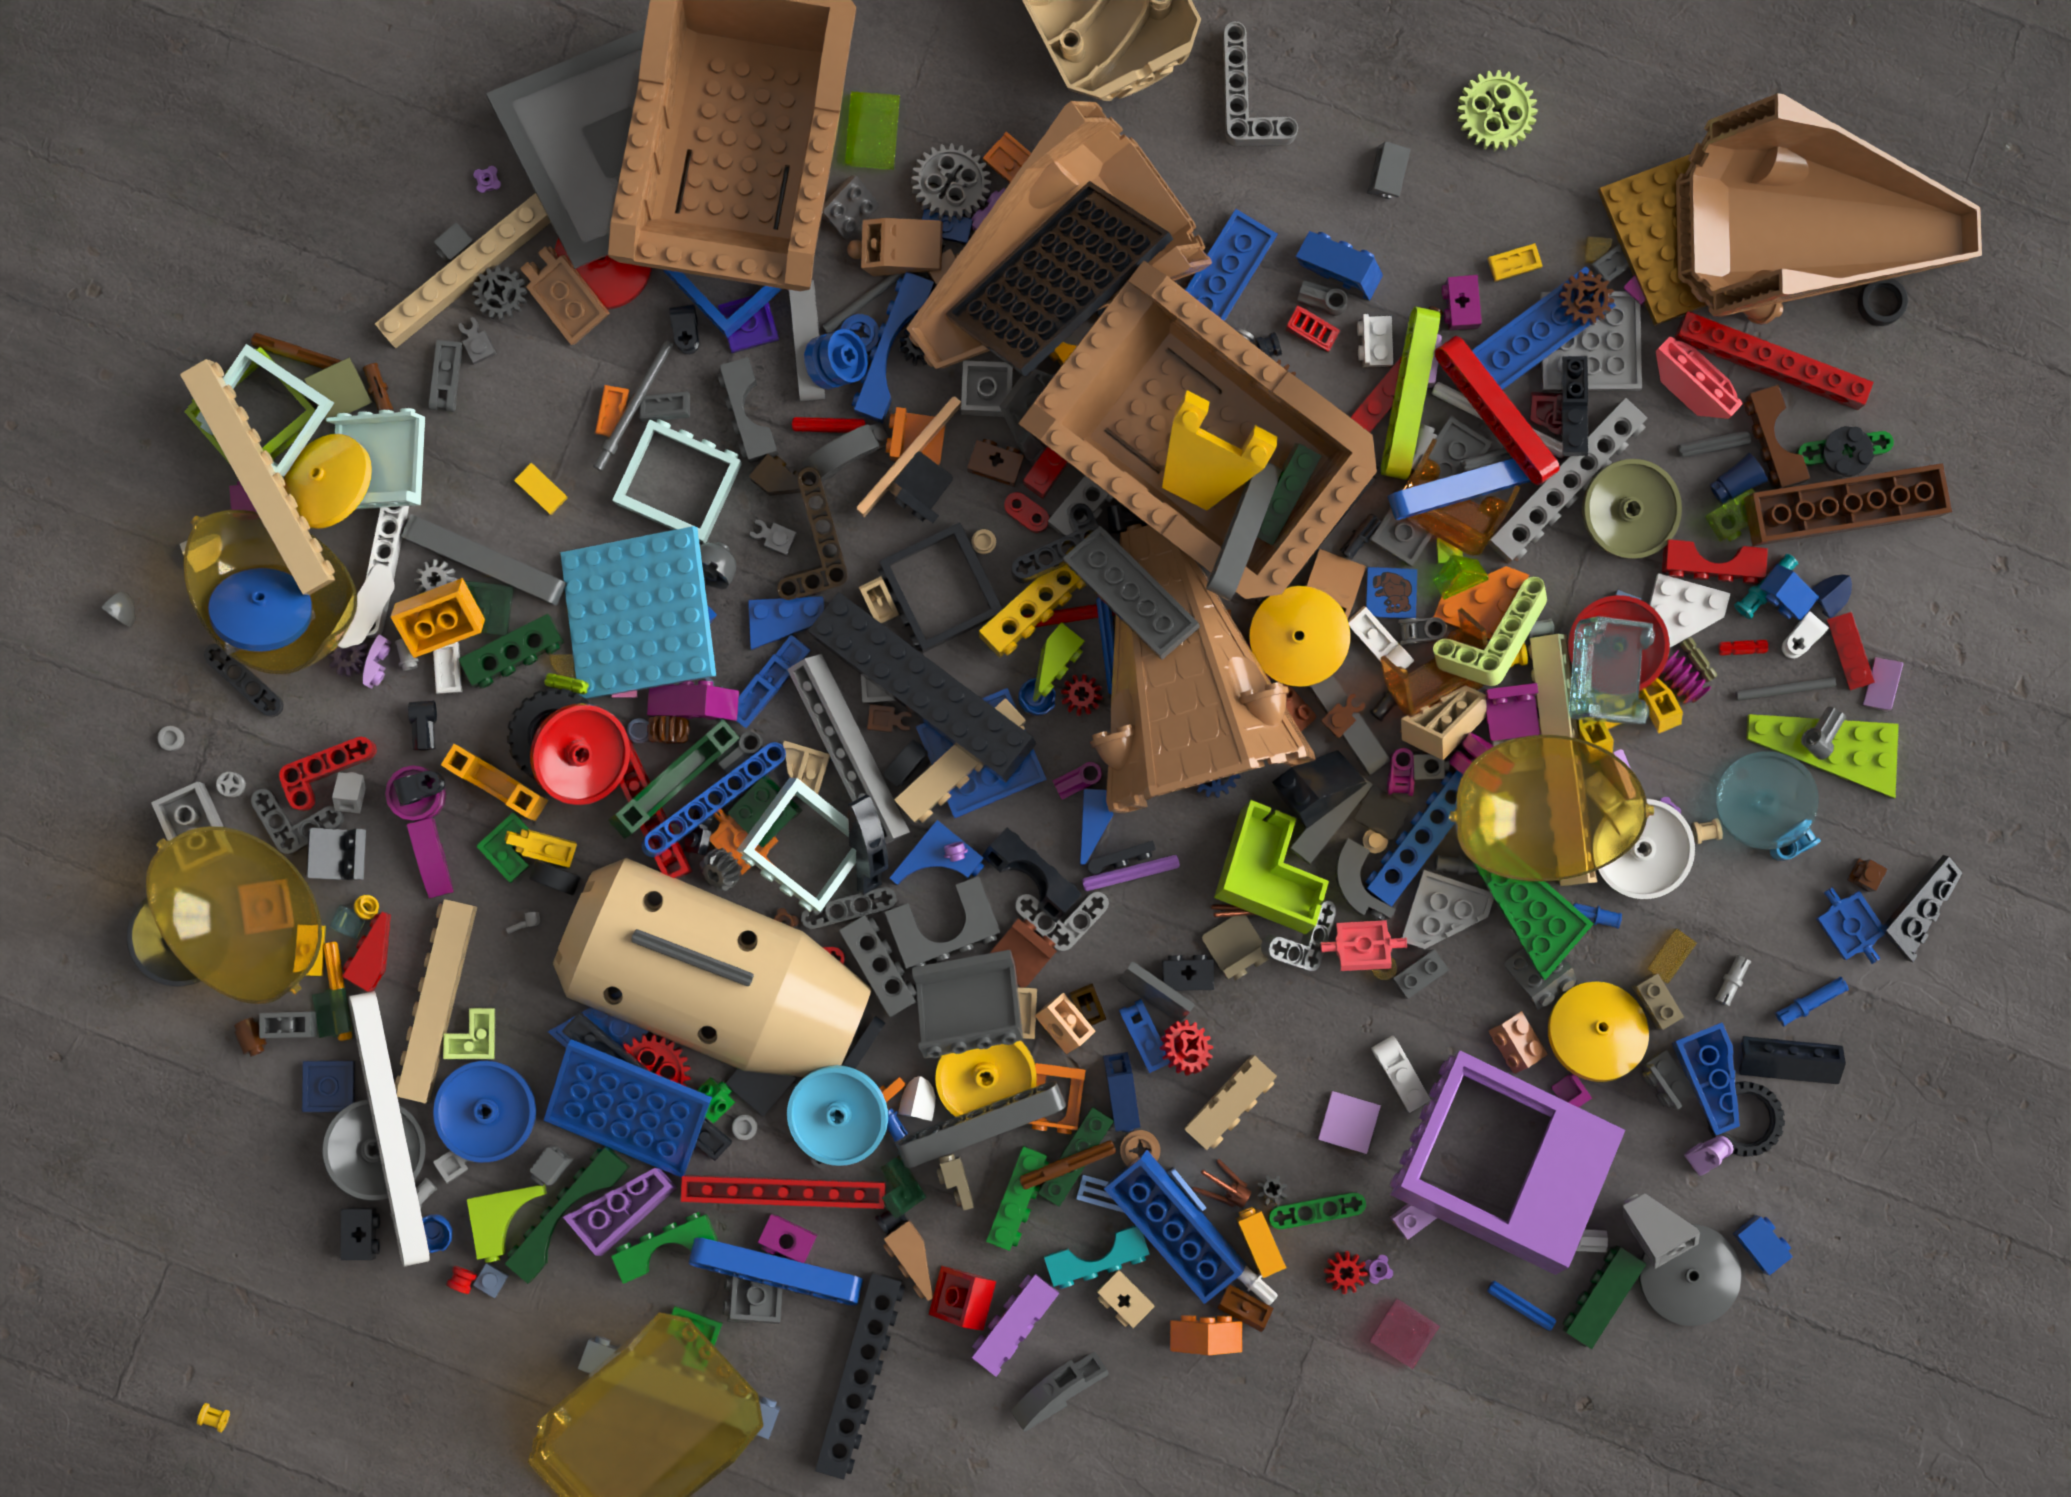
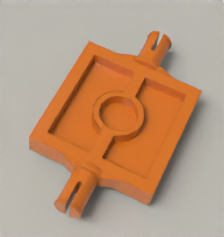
M721 809L718 811L721 816L717 813L713 815L720 824L718 829L710 836L709 841L717 849L724 848L727 853L732 852V856L738 859L737 863L742 867L741 874L744 875L751 866L745 863L741 858L743 855L737 849L748 833ZM774 837L765 847H761L758 844L754 850L773 864L766 856L779 840Z

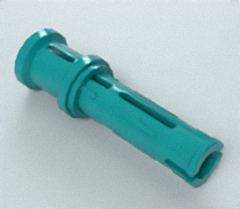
M1786 553L1778 564L1793 570L1798 565V561L1792 555ZM1766 578L1757 586L1750 587L1748 589L1749 593L1740 602L1738 601L1734 604L1735 609L1746 619L1751 620L1754 616L1753 613L1762 604L1765 605L1768 602L1765 599L1766 594L1759 588Z

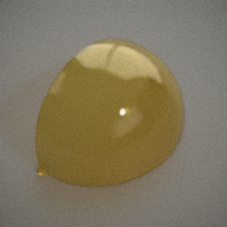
M227 510L201 518L195 516L192 519L193 529L188 537L184 553L186 587L200 622L213 640L225 652L240 663L257 671L269 674H289L316 664L337 648L350 629L358 605L357 593L354 582L344 564L319 539L317 541L322 547L320 553L324 560H328L335 571L332 574L335 581L310 595L312 617L306 631L291 644L270 651L243 650L222 640L212 628L209 617V601L213 591L223 580L238 572L256 568L275 569L290 575L292 574L257 512Z
M1532 735L1500 743L1485 751L1470 764L1461 778L1457 790L1455 811H1450V821L1456 824L1458 840L1462 850L1481 868L1496 875L1516 880L1555 881L1591 873L1622 857L1641 837L1647 818L1654 815L1653 805H1648L1644 789L1635 773L1611 752L1577 738L1559 735Z
M200 827L183 832L170 841H166L164 838L156 844L159 848L158 852L148 866L146 893L152 916L162 937L182 964L212 989L240 1002L266 1004L280 999L287 992H292L295 995L302 989L299 985L300 981L308 974L318 957L322 940V925L314 895L295 866L283 854L265 841L232 828Z

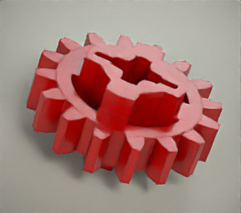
M1184 1020L1181 1023L1177 1021L1165 1029L1164 1032L1166 1034L1160 1038L1165 1043L1160 1047V1050L1166 1052L1162 1058L1163 1060L1169 1059V1068L1176 1066L1177 1074L1184 1071L1185 1076L1191 1073L1195 1075L1209 1065L1207 1061L1213 1057L1208 1053V1051L1213 1049V1046L1207 1044V1041L1211 1038L1210 1036L1204 1037L1205 1029L1198 1030L1196 1022L1189 1025L1188 1020Z

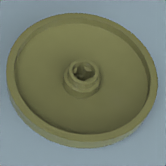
M1625 459L1607 465L1592 478L1583 497L1582 515L1589 536L1602 550L1616 557L1635 559L1647 557L1660 551L1667 545V540L1673 538L1680 524L1682 503L1675 482L1665 470L1646 460ZM1628 505L1631 507L1630 513H1627L1626 511Z

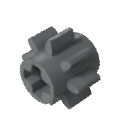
M1267 1175L1265 1184L1258 1183V1188L1263 1190V1192H1260L1257 1198H1264L1266 1207L1269 1203H1274L1276 1207H1279L1280 1198L1283 1200L1287 1199V1195L1282 1191L1287 1189L1288 1185L1279 1182L1280 1176H1277L1276 1179H1270ZM1269 1187L1277 1190L1276 1196H1273L1271 1192L1267 1193Z

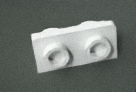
M1363 314L1361 321H1357V335L1362 336V345L1358 346V360H1363V367H1392V316L1369 317L1368 314Z

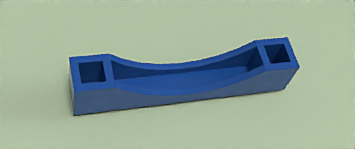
M908 272L905 273L904 278H899L895 291L898 292L896 300H891L886 314L890 315L887 324L882 323L878 333V337L881 340L878 347H873L869 360L872 361L870 369H866L865 375L861 378L860 383L864 384L861 393L856 392L852 402V406L855 407V414L881 422V424L884 423L892 402L886 380V367L890 349L903 327L915 317L933 292V281Z

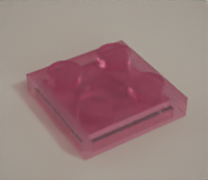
M1396 1298L1369 1341L1411 1369H1414L1440 1326Z

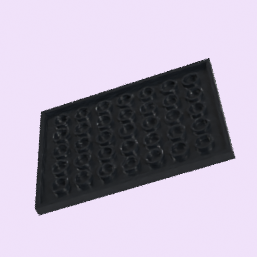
M1089 181L946 313V316L951 322L1023 376H1026L1049 354L1054 352L1067 337L1071 336L1081 324L1088 320L1095 311L1109 301L1124 286L1143 261L1148 263L1160 251L1164 250L1173 240L1170 232Z

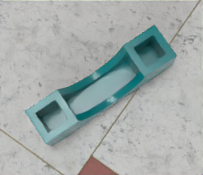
M1134 1225L1116 1231L1111 1250L1099 1259L1084 1260L1078 1258L1068 1248L1045 1255L1044 1259L1053 1286L1059 1285V1288L1063 1289L1074 1285L1073 1280L1083 1277V1280L1087 1281L1098 1277L1097 1272L1107 1269V1272L1110 1273L1122 1269L1121 1264L1131 1261V1264L1134 1265L1146 1260L1145 1256L1150 1253L1143 1233Z

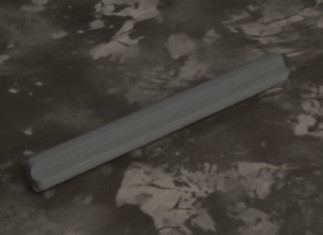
M639 929L634 931L631 938L632 943L742 985L750 986L754 974Z

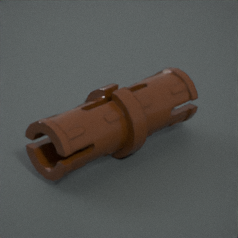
M378 363L364 366L363 371L370 387L368 392L374 398L378 414L380 410L393 411L394 409L387 393L388 386L387 383L383 382ZM374 380H376V382H377V385H378V388H379V391H380V394H381V397H382V398H380V395H379V392H378V389H377V386H376V383H375Z

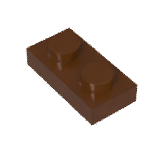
M1230 1284L1225 1289L1217 1307L1260 1332L1265 1329L1274 1309Z

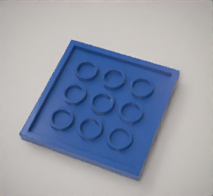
M1008 688L982 698L994 708L1006 698L1016 709ZM923 723L916 726L924 748L928 751L927 755L932 765L954 746L953 743L928 724ZM1032 749L1006 783L985 767L979 772L974 769L968 775L970 780L959 789L956 786L949 792L951 797L947 802L954 819L1047 779L1036 753Z

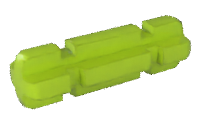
M548 673L544 681L546 686L560 690L566 689L582 695L587 693V688L589 687L586 681Z

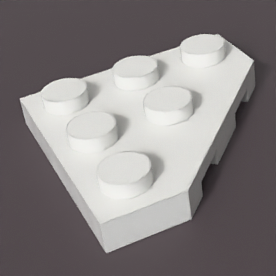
M1658 573L1649 605L1663 619L1668 630L1670 647L1724 618L1731 593Z

